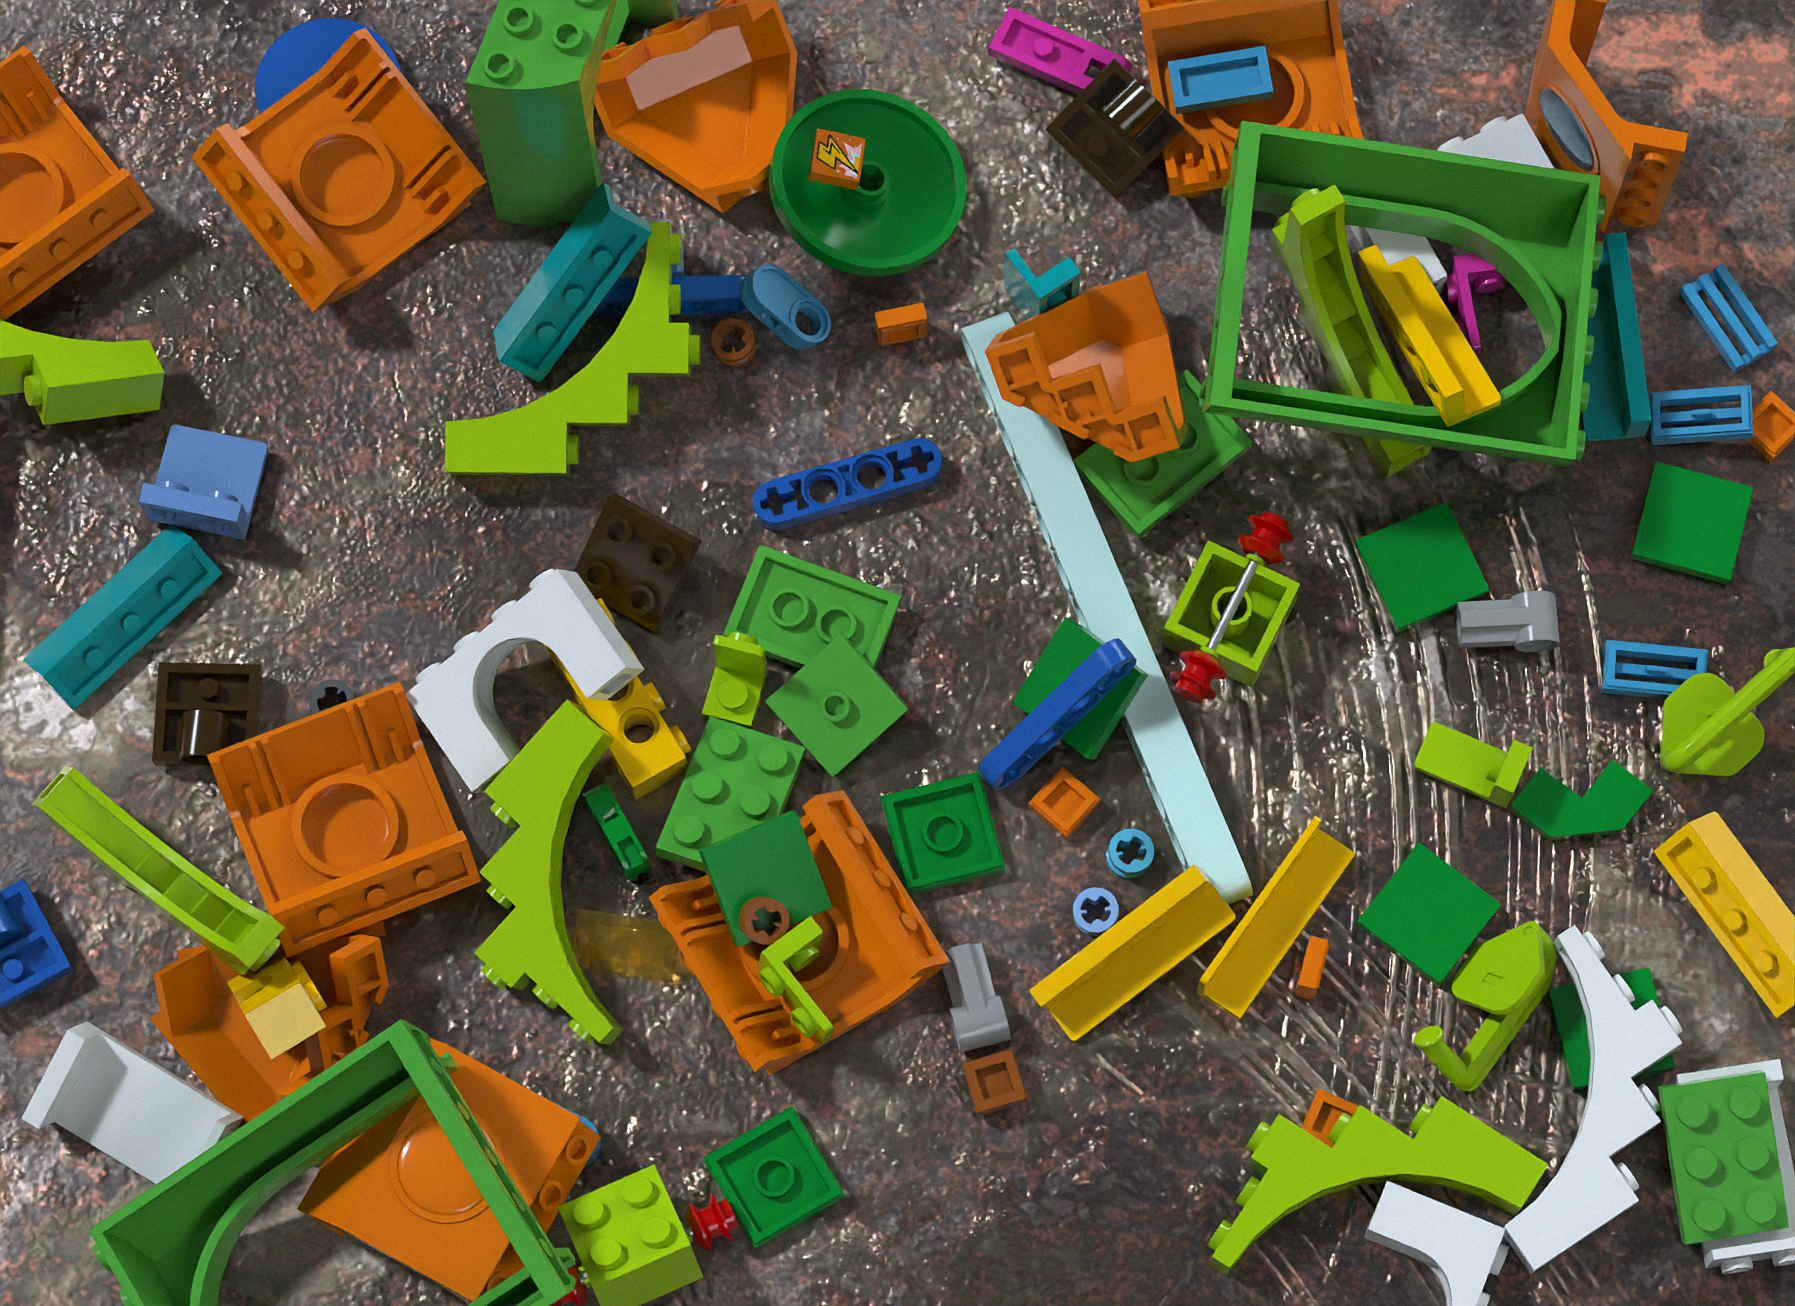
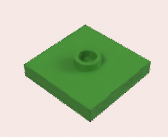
M843 633L837 635L765 701L832 777H835L910 709Z

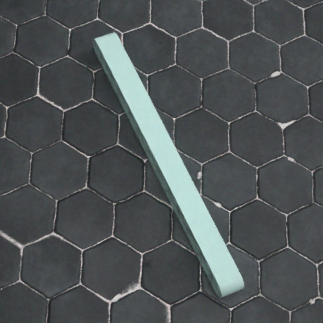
M1004 312L961 328L960 334L969 361L1080 624L1105 643L1113 639H1121L1137 659L1136 665L1149 674L1120 720L1183 870L1186 871L1193 864L1201 868L1228 905L1253 896L1251 882L1058 426L1048 422V418L1024 406L1020 408L1001 398L985 350L996 334L1015 326L1010 314Z

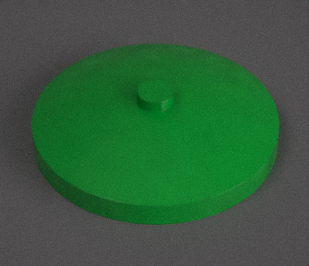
M868 89L841 90L811 101L801 108L785 125L770 160L768 177L770 196L775 212L785 230L801 248L820 262L855 275H895L924 264L946 245L961 218L965 205L966 176L963 162L955 144L945 129L917 105L901 97L881 91ZM817 128L866 139L860 182L856 190L808 180L813 138Z

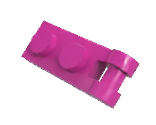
M1010 6L988 47L989 56L1077 95L1093 80V78L1086 76L1091 66L1102 71L1115 58L1129 73L1133 68L1132 63L1125 57Z

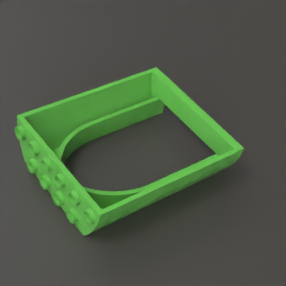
M499 0L465 82L497 220L520 225L552 227L558 226V222H570L576 219L602 183L593 128L594 99L602 53L604 50L622 43L630 21L656 28L679 18L677 0Z
M1248 121L1241 122L1230 158V177L1226 186L1223 187L1221 205L1226 206L1208 373L1199 392L1198 403L1199 406H1203L1202 412L1563 467L1571 465L1575 460L1580 461L1582 459L1586 433L1584 430H1578L1580 413H1585L1590 395V384L1583 382L1584 365L1589 366L1594 348V336L1587 335L1588 318L1592 319L1595 315L1598 302V289L1591 288L1592 271L1597 272L1602 256V242L1595 241L1596 225L1602 224L1606 210V195L1599 194L1601 176ZM1335 184L1345 199L1344 221L1346 225L1436 239L1454 245L1471 254L1473 253L1497 269L1496 271L1517 290L1528 305L1539 326L1546 349L1541 359L1524 376L1499 391L1501 396V404L1450 427L1446 426L1435 406L1407 405L1235 379L1234 371L1252 210L1285 215L1290 212L1294 200L1303 193L1314 188H1318L1321 192Z
M401 1019L89 1229L96 1242L93 1245L96 1258L107 1271H113L122 1287L119 1295L124 1306H218L221 1280L229 1255L246 1224L258 1209L292 1180L421 1094L525 1266L467 1306H551L574 1289L576 1279L572 1274H569L567 1269L575 1265L576 1262L568 1247L554 1248L451 1079L450 1074L459 1069L455 1059L448 1052L438 1057L430 1044L429 1035L413 1024Z

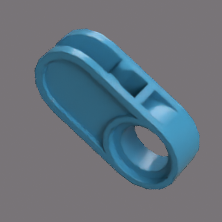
M767 264L760 266L743 279L740 286V296L744 305L786 344L794 349L806 350L820 343L828 336L831 329V319L827 309L783 269ZM797 312L806 314L812 320L814 325L812 336L803 334L797 328L795 322Z

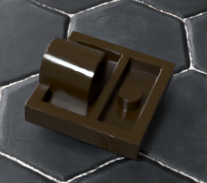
M1114 58L1045 130L1116 199L1185 127Z
M614 493L608 496L573 572L578 573L595 599L601 598L609 607L655 632L662 627L702 540Z
M159 662L152 753L154 765L211 767L207 757L208 754L258 736L263 675L261 665Z

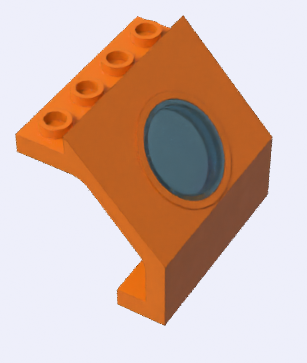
M1552 0L1535 56L1525 118L1543 150L1557 169L1601 176L1599 194L1606 195V210L1602 224L1597 226L1603 234L1610 217L1618 218L1619 222L1631 227H1644L1648 224L1656 226L1684 156L1688 133L1632 123L1622 119L1614 111L1585 67L1607 0Z

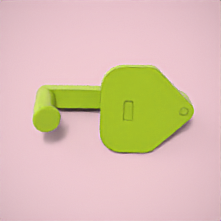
M1795 647L1769 651L1764 657V668L1736 693L1720 677L1711 673L1695 674L1675 689L1663 703L1660 752L1662 768L1670 773L1732 776L1761 751L1765 739L1763 726L1751 711L1795 673Z
M1529 921L1478 945L1471 952L1454 976L1452 992L1459 1001L1490 1012V1014L1459 1057L1443 1040V1029L1439 1026L1425 1027L1415 1035L1414 1044L1422 1049L1433 1065L1459 1090L1472 1091L1483 1082L1548 991L1557 962L1556 947L1551 937L1535 921Z

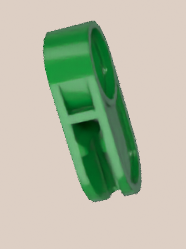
M604 782L582 794L591 815L629 882L636 879L639 874L651 871L650 861L608 785Z

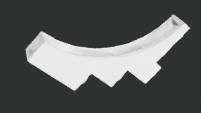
M1576 925L1558 935L1554 945L1574 980L1586 1017L1591 1057L1588 1095L1576 1139L1557 1175L1532 1204L1503 1227L1506 1229L1503 1236L1530 1275L1639 1201L1634 1191L1639 1189L1636 1179L1623 1162L1615 1166L1610 1157L1654 1129L1661 1122L1656 1115L1661 1110V1107L1655 1096L1645 1084L1637 1087L1632 1079L1676 1051L1682 1044L1678 1037V1034L1682 1032V1028L1673 1013L1666 1006L1659 1009L1653 1000L1635 1011L1630 1004L1635 1000V997L1627 983L1619 974L1614 977L1610 976L1600 961L1605 957L1601 946L1589 931L1581 934Z

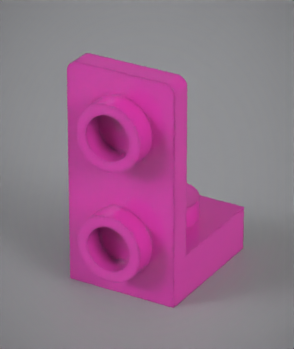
M1472 253L1453 257L1443 291L1446 303H1454L1457 320L1455 321L1478 358L1481 344L1470 289L1475 288L1478 293H1490L1504 288L1505 284L1509 282L1496 271L1497 269Z

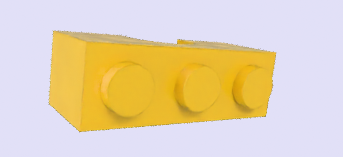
M281 950L273 954L256 972L249 969L245 975L240 974L227 982L246 1019L271 1059L326 1027L318 1012L325 1009L327 1005L299 959L297 958L288 963Z

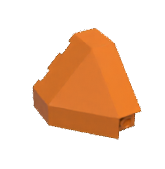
M718 0L714 2L715 9L692 17L686 14L652 29L651 36L641 39L633 45L627 46L625 42H622L604 50L602 53L594 104L607 136L723 214L743 197L759 191L769 190L768 177L771 156L783 128L793 115L797 50L777 0Z
M1148 271L1106 285L1104 283L1096 285L1075 297L996 334L985 350L1003 400L1020 408L1024 406L1048 418V422L1084 440L1088 438L1113 450V454L1131 463L1180 448L1187 433V422L1167 314L1162 313Z
M351 932L289 957H286L280 943L273 954L281 950L288 963L298 958L327 1005L325 1009L318 1012L326 1027L273 1059L269 1057L249 1024L227 983L240 975V973L234 972L205 946L176 950L178 960L153 974L161 1011L152 1015L149 1019L216 1099L244 1116L239 1125L242 1127L367 1042L369 1033L363 1030L373 1004H382L389 986L380 938Z

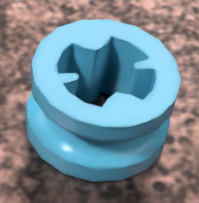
M1134 828L1124 829L1116 833L1110 841L1106 853L1107 864L1110 870L1118 877L1125 879L1137 878L1143 875L1150 867L1154 856V845L1149 836L1143 831ZM1131 842L1136 843L1140 846L1138 855L1144 854V860L1134 859L1130 865L1121 861L1123 853L1117 852L1116 848L1118 846L1127 848Z

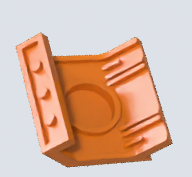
M1138 0L1152 95L1185 127L1162 151L1169 194L1171 196L1181 195L1186 198H1196L1206 195L1212 189L1226 186L1230 177V158L1242 121L1364 139L1356 113L1342 36L1338 0ZM1261 46L1266 47L1273 87V99L1176 114L1168 62Z
M366 28L353 32L319 71L246 125L236 130L229 123L217 127L191 156L312 312L362 288L471 206L470 200L487 183Z
M25 45L0 62V320L5 321L155 211L132 175L124 167L120 170L116 167L69 108L32 52Z
M400 681L207 755L219 787L218 789L266 910L285 927L279 933L278 938L286 957L481 882L468 840L463 830L458 831L426 754Z
M844 790L815 795L802 806L806 814L799 819L832 908L811 916L823 930L820 944L816 947L820 952L819 955L797 972L792 967L788 968V970L834 1027L831 1038L823 1045L896 1005L950 962ZM708 875L695 880L661 886L648 897L658 913L659 922L673 937L684 956L687 968L699 980L710 998L713 1011L723 1020L737 1043L739 1054L749 1063L754 1072L766 1070L770 1076L823 1046L813 1035L810 1038H806L797 1029L790 1017V1013L793 1011L781 995L777 998L773 997L758 977V972L761 971L758 967L760 955L770 945L759 944L753 941L740 947L734 945ZM801 920L797 923L790 925L787 933L804 920Z
M430 1038V1044L438 1057L448 1052L458 1064L459 1069L450 1074L451 1079L546 1234L559 1212L558 1206L563 1205L601 1136L580 1122L581 1117L457 1049ZM421 1094L328 1156L297 1210L330 1232L341 1237L348 1234L434 1281L468 1304L525 1267Z

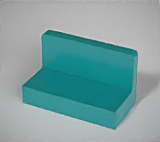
M1014 248L1005 253L1004 288L1026 319L1079 295L1081 271L1070 257L1036 278Z

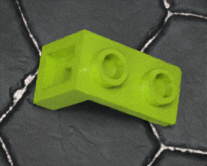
M730 632L728 637L715 635L712 646L716 666L702 711V717L708 720L712 716L752 729L768 676L765 648L758 645L757 639L746 634Z
M1433 722L1428 729L1413 766L1417 771L1507 808L1533 747L1513 740L1509 752H1505L1454 729Z
M810 916L761 952L758 963L761 971L758 972V977L773 997L777 998L781 995L793 1011L790 1013V1017L797 1029L806 1038H810L813 1035L823 1045L831 1038L834 1027L788 970L790 967L795 972L801 970L820 953L816 947L820 944L823 930Z

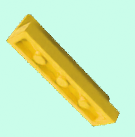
M1376 244L1359 251L1358 260L1361 283L1446 426L1450 427L1501 404L1499 392L1417 257L1411 256L1388 265Z
M1711 812L1688 822L1653 852L1773 1015L1778 1018L1795 1007V917L1717 812Z
M1317 816L1310 822L1199 980L1196 993L1238 1022L1356 854L1319 829L1322 819Z
M1193 864L1032 987L1029 992L1040 1007L1051 1012L1072 1041H1078L1236 920V914L1204 871Z

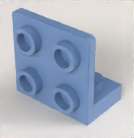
M176 424L172 425L155 485L143 483L138 502L147 520L245 540L269 451L266 443Z

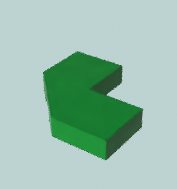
M1613 759L1582 798L1540 767L1512 802L1508 810L1548 841L1600 834V836L1620 834L1654 790Z

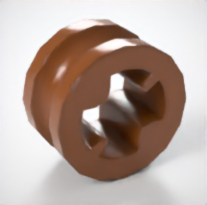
M739 318L725 319L718 323L711 333L710 342L715 357L721 363L731 367H739L747 364L754 357L757 342L753 329L747 322ZM736 332L743 334L742 342L744 348L741 351L736 352L734 347L732 348V353L724 351L726 348L724 336L732 333L733 338H735Z
M762 896L747 901L740 910L738 919L740 930L746 938L765 945L773 944L784 936L789 929L790 922L788 911L782 903ZM759 908L769 913H775L776 922H769L774 926L769 933L759 928L753 929L752 919H759L754 915Z

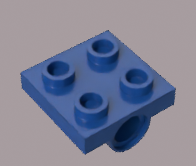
M25 879L0 891V1010L74 971Z

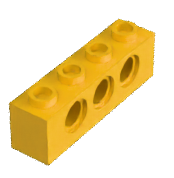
M601 598L596 600L613 625H615V621ZM624 640L631 649V651L634 653L629 643L626 640ZM543 644L579 706L615 738L606 752L635 800L688 770L685 754L690 752L691 748L677 724L668 728L659 713L666 709L651 682L643 686L638 676H636L625 685L628 691L619 700L587 699L558 656L548 646ZM636 725H647L654 731L651 738L644 743L629 741L626 738L627 732Z

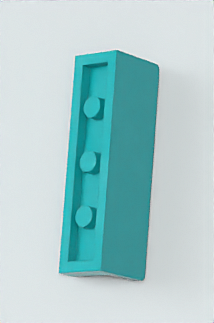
M605 183L600 184L494 329L499 362L539 383L542 382L652 233L649 222L614 204L609 185Z
M1626 232L1611 233L1605 235L1602 243L1600 265L1597 272L1592 271L1591 288L1598 289V302L1595 315L1592 319L1588 318L1587 335L1594 336L1592 359L1589 366L1584 365L1583 382L1590 384L1588 406L1585 413H1581L1586 441L1645 437L1651 423Z
M169 525L32 650L23 661L40 675L59 698L74 711L211 585L222 572L192 537L176 526Z

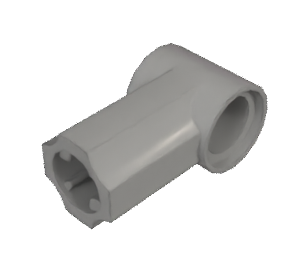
M1528 591L1513 595L1510 600L1458 602L1456 627L1460 648L1514 646L1515 650L1522 652H1542L1552 650L1560 645L1556 596L1552 592Z
M967 943L945 951L950 962L942 968L952 1005L949 1008V1013L960 1053L1011 1040L1004 1006L1000 995H995L982 943Z

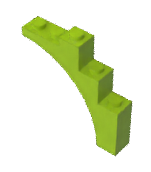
M1335 184L1321 192L1318 188L1308 190L1294 200L1290 212L1275 222L1269 248L1299 293L1300 301L1297 315L1328 362L1324 380L1334 394L1414 405L1379 337L1361 292L1347 243L1344 221L1345 199ZM1361 436L1386 477L1425 457L1431 451L1430 446Z
M649 222L652 233L647 240L645 263L634 298L613 336L587 366L558 389L524 407L487 418L445 422L446 473L449 475L570 476V464H579V434H570V426H630V415H639L640 386L631 385V377H691V365H700L701 340L700 335H691L689 323H671V315L681 314V285H672V265H681L682 241L681 235L672 234L670 222Z
M0 320V395L24 392L28 405L35 406L43 425L159 410L165 372L149 340L106 342L69 339L31 331Z
M567 699L484 791L495 801L490 809L501 821L512 829L517 824L520 825L517 831L480 870V873L490 882L485 890L506 909H509L512 904L516 907L476 950L475 954L485 963L480 969L481 972L497 987L504 990L508 985L514 989L524 990L533 980L536 984L531 988L532 992L553 1010L559 1004L573 1018L568 1025L580 1038L590 1045L595 1039L599 1043L611 1045L624 1029L598 1000L578 965L565 925L561 874L563 846L574 805L591 770L615 738L583 708Z
M64 766L31 804L122 885L133 888L177 928L191 933L234 972L243 975L249 969L256 972L279 947L280 940L276 937L285 927L269 913L259 910L240 899L193 866L131 817L74 767Z
M1443 1096L1439 1098L1434 1108L1425 1103L1408 1127V1130L1416 1134L1414 1139L1361 1105L1352 1117L1343 1112L1327 1136V1139L1335 1143L1333 1148L1278 1114L1271 1126L1262 1121L1246 1145L1247 1149L1254 1152L1247 1166L1261 1174L1263 1178L1260 1181L1251 1176L1235 1201L1243 1207L1242 1211L1233 1224L1223 1220L1207 1246L1215 1252L1209 1264L1227 1275L1248 1247L1281 1218L1317 1198L1361 1185L1380 1184L1387 1181L1439 1185L1479 1197L1515 1216L1524 1205L1549 1164Z

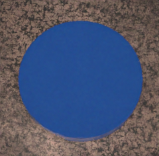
M323 18L308 21L285 32L265 53L259 65L255 81L257 106L261 114L319 71L353 32L363 28L369 31L401 72L399 63L386 41L376 32L362 24L339 18Z

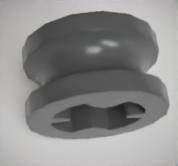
M326 680L319 683L310 695L309 706L312 714L321 712L320 706L328 703V695L337 694L340 701L344 698L347 701L355 699L352 689L346 683L339 680Z

